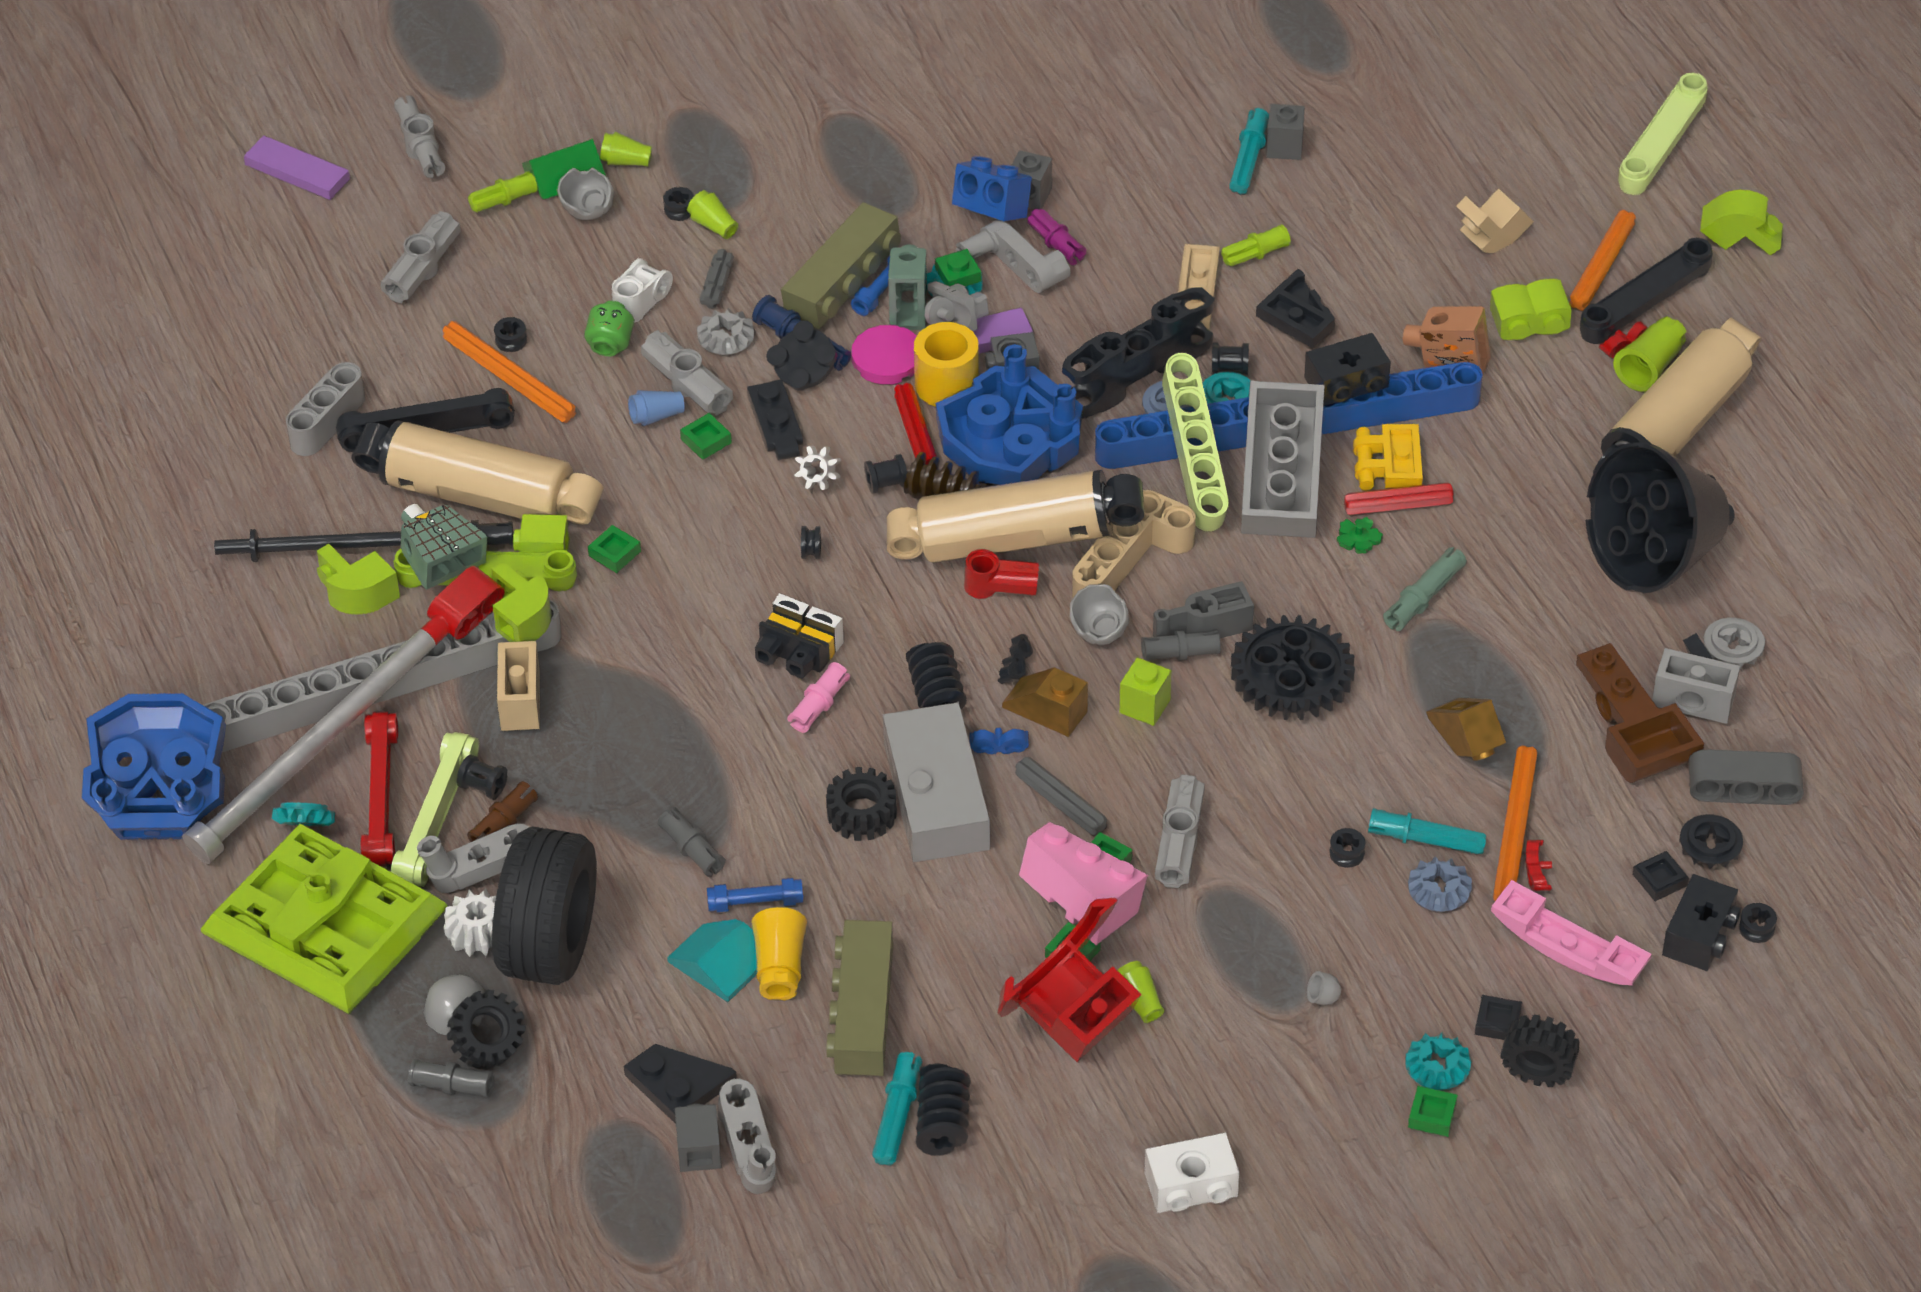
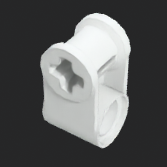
M641 258L636 259L629 269L613 282L612 301L622 303L632 314L635 322H638L658 301L664 299L668 294L673 280L672 273L667 270L659 271L648 266L647 261Z

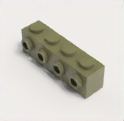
M863 202L781 288L784 308L795 310L801 316V321H809L815 328L820 329L829 318H833L843 303L858 291L859 286L871 274L877 271L879 265L890 254L891 249L894 247L898 248L901 242L898 216Z
M844 920L843 936H836L835 960H841V967L833 968L832 992H838V1000H830L829 1023L830 1025H836L835 1033L827 1034V1058H834L835 1074L884 1076L893 959V921Z

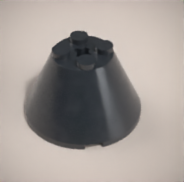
M1627 443L1609 452L1594 471L1587 491V497L1591 498V519H1585L1591 549L1604 573L1615 584L1625 590L1652 593L1669 587L1722 540L1728 526L1733 523L1735 518L1733 507L1728 504L1723 488L1713 475L1703 473L1666 450L1650 443Z

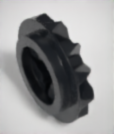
M1704 814L1693 817L1684 824L1680 832L1679 842L1682 845L1683 855L1691 856L1694 864L1699 862L1707 863L1709 869L1714 864H1721L1726 868L1730 860H1738L1743 847V836L1740 829L1729 819L1719 815ZM1709 834H1713L1712 839H1714L1716 844L1713 849L1707 847L1706 840L1709 838Z

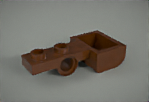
M1611 643L1577 655L1576 666L1596 692V704L1601 716L1607 722L1614 720L1617 722L1616 725L1607 728L1605 749L1627 782L1634 783L1688 763L1689 757L1694 752L1704 750L1705 743L1677 704L1674 703L1658 709Z

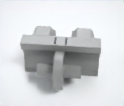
M937 281L927 284L928 291L933 295V298L925 306V319L930 325L939 322H954L966 326L971 331H975L978 329L976 319L989 313L985 294L976 292L969 295L965 286L958 283L950 287Z

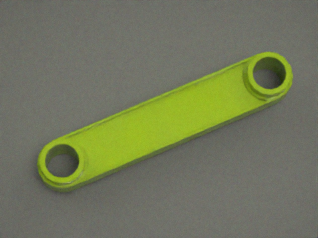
M399 549L393 561L398 582L408 588L422 585L402 550ZM561 549L553 550L549 553L486 551V563L477 566L492 578L491 569L504 561L514 571H521L528 581L540 574L545 579L548 588L558 592L571 589L577 577L576 563L573 556L568 551ZM455 576V577H453V578H451V579H449V580H447V581H445V582H442V583H440V584H438V585H449V584H450L451 582H453L458 576Z

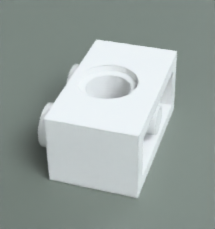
M1226 1133L1145 1149V1176L1157 1213L1170 1210L1182 1211L1189 1206L1209 1202L1221 1203L1229 1198L1238 1197L1239 1171Z

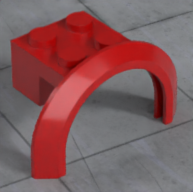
M1116 898L1095 899L1090 903L1076 927L1035 970L1015 986L1014 978L1010 976L1005 981L1000 992L997 1012L1000 1017H1005L1021 1007L1076 1062L1132 1012L1142 995L1113 966L1106 973L1102 974L1080 952L1108 918L1118 901Z

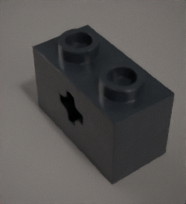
M1369 333L1307 351L1304 378L1308 384L1324 385L1323 406H1327L1388 388L1391 361L1374 334Z
M1693 874L1666 930L1662 956L1708 971L1713 958L1721 959L1728 941V936L1725 935L1727 928L1734 930L1739 920L1741 907L1736 906L1739 889Z

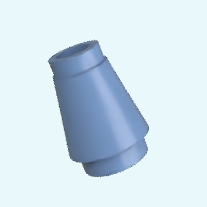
M638 390L635 395H630L628 398L630 418L634 424L641 423L642 426L652 424L678 413H683L685 408L683 395L680 391Z

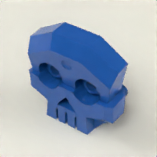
M1016 344L1007 346L1004 349V366L991 367L973 379L972 387L936 403V421L943 453L958 466L966 467V472L969 475L974 470L978 471L979 482L1004 485L1037 480L1046 470L1051 472L1060 468L1078 455L1083 405L1075 399L1076 389H1071L1072 386L1070 384L1057 385L1035 366L1026 367L1027 351L1023 349V346Z
M183 693L127 694L86 718L91 765L83 768L82 799L86 805L101 816L107 826L120 840L138 838L183 839L182 835L196 822H200L204 816L219 805L224 804L225 775L221 767H219L226 730V723L222 716ZM188 756L191 758L186 766L178 765L181 757ZM131 757L132 762L126 767L119 765L121 759ZM159 790L164 798L151 797Z

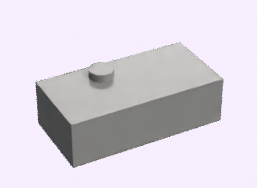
M1250 381L1241 534L1315 538L1324 385Z
M959 702L883 714L884 747L913 862L990 850V820Z

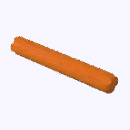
M1624 209L1617 213L1570 295L1571 300L1569 304L1572 308L1584 311L1592 301L1635 225L1634 220L1636 216L1633 212L1628 213Z

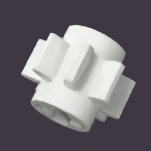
M814 445L808 446L807 453L809 456L795 458L801 465L800 471L794 475L795 477L803 476L807 480L806 489L813 488L816 482L819 483L822 490L828 489L827 479L840 478V475L835 472V464H838L841 459H833L828 455L830 453L829 446L823 447L820 453H817ZM821 460L820 467L824 469V473L815 475L816 468L811 466L812 462Z

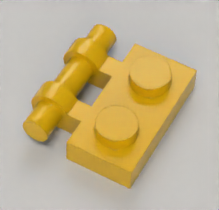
M1382 424L1381 435H1371L1370 429L1367 427H1360L1356 430L1353 452L1357 456L1358 462L1355 464L1354 469L1355 478L1359 480V486L1362 490H1371L1374 487V479L1376 477H1384L1385 488L1422 485L1423 474L1419 424ZM1374 453H1382L1383 459H1372V455Z

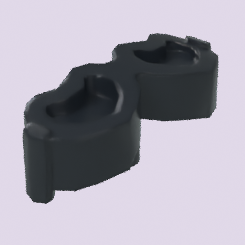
M1020 634L1011 638L1012 646L1009 648L1011 656L1002 660L1004 667L999 671L1000 678L998 682L1000 684L1011 683L1026 674L1024 659L1033 654L1027 635Z

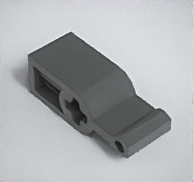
M1243 581L1196 592L1186 599L1185 606L1170 610L1158 609L1153 613V637L1174 635V632L1184 630L1185 634L1218 630L1220 638L1252 631L1254 604Z

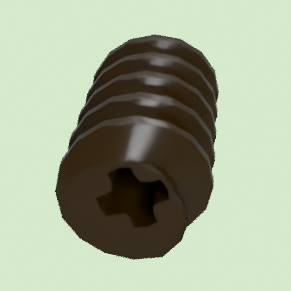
M920 452L912 462L904 481V493H909L914 499L987 487L986 482L978 483L979 472L976 470L967 479L965 478L966 467L959 466L955 474H952V462L946 461L942 469H939L940 460L936 456L927 465L926 453Z

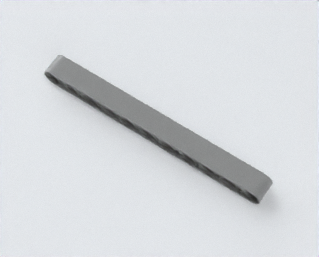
M551 600V623L547 631L536 640L537 652L557 645L562 636L559 609L556 603ZM494 613L488 615L462 639L457 640L448 634L373 704L498 665V643L509 641L496 631ZM406 641L203 704V706L222 716L226 723L222 752L319 722ZM188 756L181 757L178 764H187L191 758Z

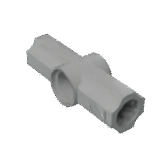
M440 211L429 219L419 233L405 239L403 243L404 253L381 281V289L389 296L390 300L398 303L408 300L423 280L433 278L437 274L438 260L460 233V224L452 218L451 214Z
M656 330L647 336L645 343L641 346V354L671 380L674 392L680 391L684 397H690L707 413H714L716 416L727 409L728 404L733 400V392L702 365V356L699 352L693 349H684L666 332L661 333Z
M1181 775L1179 778L1171 780L1167 808L1163 815L1162 836L1155 870V879L1162 882L1165 887L1179 888L1181 885L1189 883L1193 855L1197 847L1198 826L1205 791V784L1198 781L1195 776Z

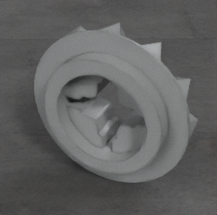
M729 308L725 313H719L714 310L711 317L703 316L701 325L697 326L698 341L703 348L715 354L728 355L738 353L747 348L754 339L752 319L745 318L743 311L733 314ZM720 327H726V329L731 330V336L724 330H720Z
M1723 618L1708 626L1704 633V646L1712 659L1739 665L1741 669L1745 663L1754 665L1757 658L1763 655L1765 639L1760 629L1753 623L1740 618ZM1736 637H1739V645L1735 649H1729L1728 644H1731Z

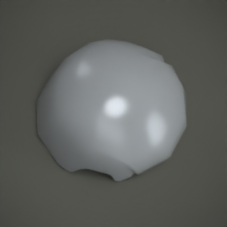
M576 168L569 170L560 179L557 189L564 209L572 217L580 220L602 217L611 208L615 194L609 178L594 168H591L589 171H579Z
M1090 584L1077 591L1070 602V619L1077 634L1091 644L1106 645L1115 641L1124 633L1129 624V610L1124 599L1115 593L1111 586L1106 584Z
M453 974L439 979L430 987L427 993L424 1008L427 1025L437 1033L447 1035L450 1031V1027H447L448 1020L453 1016L452 1012L466 997H470L475 992L481 991V994H484V988L472 977L463 974ZM484 1015L475 1017L472 1024L479 1026Z

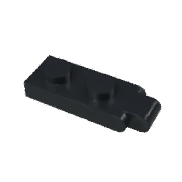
M782 379L748 386L747 397L767 452L774 451L778 461L800 456L798 445L803 444V438Z

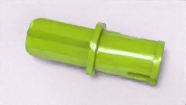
M530 171L504 181L500 178L495 180L494 185L472 192L468 196V202L474 212H479L501 203L507 206L516 198L537 192V183L533 174H530Z
M1282 224L1259 234L1250 233L1247 239L1226 246L1221 250L1223 262L1225 265L1235 266L1255 257L1257 260L1263 259L1265 254L1289 246L1291 242L1287 228Z

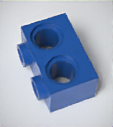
M974 156L969 162L956 164L952 204L1001 221L1027 218L1032 177L1019 173V168L1016 166H997L992 164V159Z

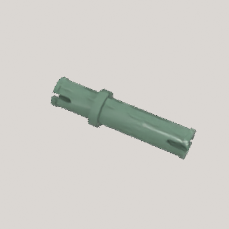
M1449 547L1416 583L1407 586L1400 593L1401 597L1383 614L1386 625L1392 630L1396 628V631H1401L1416 614L1423 613L1428 608L1430 599L1466 565L1467 560L1463 552L1459 549H1456L1454 552V547Z

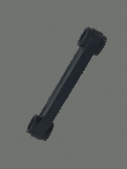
M1691 238L1682 247L1595 304L1588 305L1580 318L1579 329L1581 337L1588 343L1601 344L1617 330L1698 277L1705 276L1712 264L1713 252L1711 244L1703 238Z
M493 388L484 394L374 412L360 413L349 411L337 419L336 432L342 448L345 451L353 452L367 423H379L390 428L396 421H404L449 433L483 427L502 429L513 422L515 409L513 400L505 389Z

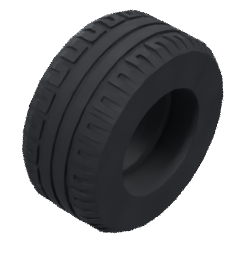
M531 826L519 832L512 841L498 884L492 925L494 963L497 969L505 976L559 985L572 978L577 970L591 925L597 879L595 848L593 843L584 835Z

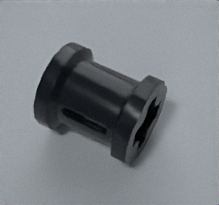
M1218 342L1212 343V375L1217 374L1219 371L1241 372L1242 375H1248L1249 343H1243L1242 346H1219Z
M901 454L894 455V459L878 463H872L871 460L864 462L865 477L871 494L877 493L879 488L900 484L901 487L904 486L907 469Z
M471 754L463 760L459 768L457 785L463 789L471 787L486 793L489 799L496 800L504 790L508 770L501 765L495 768L479 762V758ZM479 775L486 776V779L483 780V779L479 778L478 776H479Z

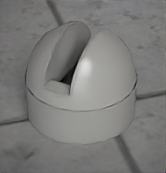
M1320 971L1313 973L1307 986L1308 1000L1319 1005H1332L1339 999L1342 991L1338 979L1331 974Z

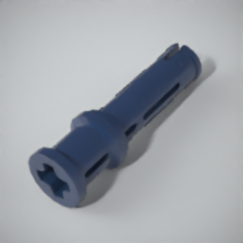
M766 295L755 306L752 320L758 325L764 324L775 331V335L782 339L793 331L794 326L801 321V316L795 310H787L777 304V300L773 296ZM828 338L838 354L833 367L841 371L843 366L846 367L849 363L851 351Z

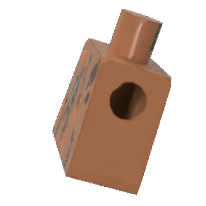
M1480 306L1432 307L1428 310L1421 326L1411 324L1405 326L1403 344L1422 349L1423 363L1426 368L1470 362L1479 366L1482 374H1484L1491 358L1485 309Z

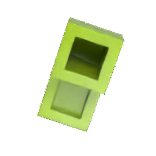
M1732 190L1719 195L1703 206L1700 231L1724 250L1746 236L1769 255H1772L1781 249L1783 224L1776 216L1767 212L1768 198L1750 190Z
M330 544L317 550L319 562L317 574L321 582L327 587L329 604L336 610L347 614H367L377 611L400 598L396 571L376 551L350 565Z
M502 561L491 569L493 580L505 589L503 599L493 605L496 631L509 642L536 641L547 631L551 623L547 583L540 574L528 581L521 571H514Z

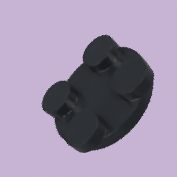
M809 321L798 322L794 326L793 331L784 336L778 345L772 346L766 354L767 361L774 367L777 376L786 385L797 391L814 387L824 381L832 371L838 357L837 351L828 337L815 329Z

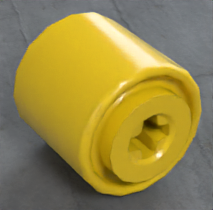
M939 322L927 326L915 338V390L923 401L936 407L937 402L972 387L973 379L979 376L978 339L974 332L966 326L954 322Z

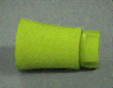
M1668 316L1662 317L1656 323L1650 325L1635 341L1616 353L1613 366L1618 378L1629 388L1646 392L1662 375L1686 342L1685 334L1687 331L1684 325L1679 320L1671 319Z

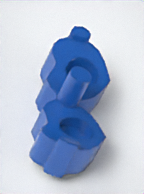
M996 728L994 734L985 729L977 730L973 733L969 732V743L971 749L976 753H988L991 755L997 752H1002L1003 754L1020 753L1029 747V732L1012 729L1003 734L1001 728Z

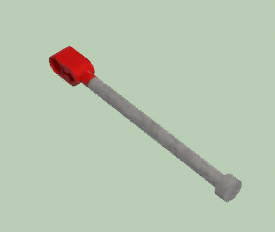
M470 566L463 571L431 602L427 611V616L431 620L206 825L202 822H196L182 835L183 841L189 850L202 862L210 864L224 851L222 841L448 634L457 640L467 636L493 612V605L503 599L505 589L477 566Z

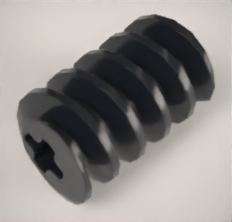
M944 642L922 643L912 647L906 653V661L908 662V669L911 674L919 708L959 702L960 709L962 710L966 705L967 698L963 692V683L960 681V672L957 669L953 648Z
M928 1064L921 1067L919 1073L920 1082L918 1088L920 1093L918 1096L919 1107L917 1110L918 1121L916 1124L917 1136L915 1143L917 1148L923 1153L931 1156H942L951 1153L955 1147L967 1142L968 1132L966 1129L969 1125L967 1115L970 1110L968 1101L970 1098L969 1086L971 1078L964 1070L953 1068L946 1064Z

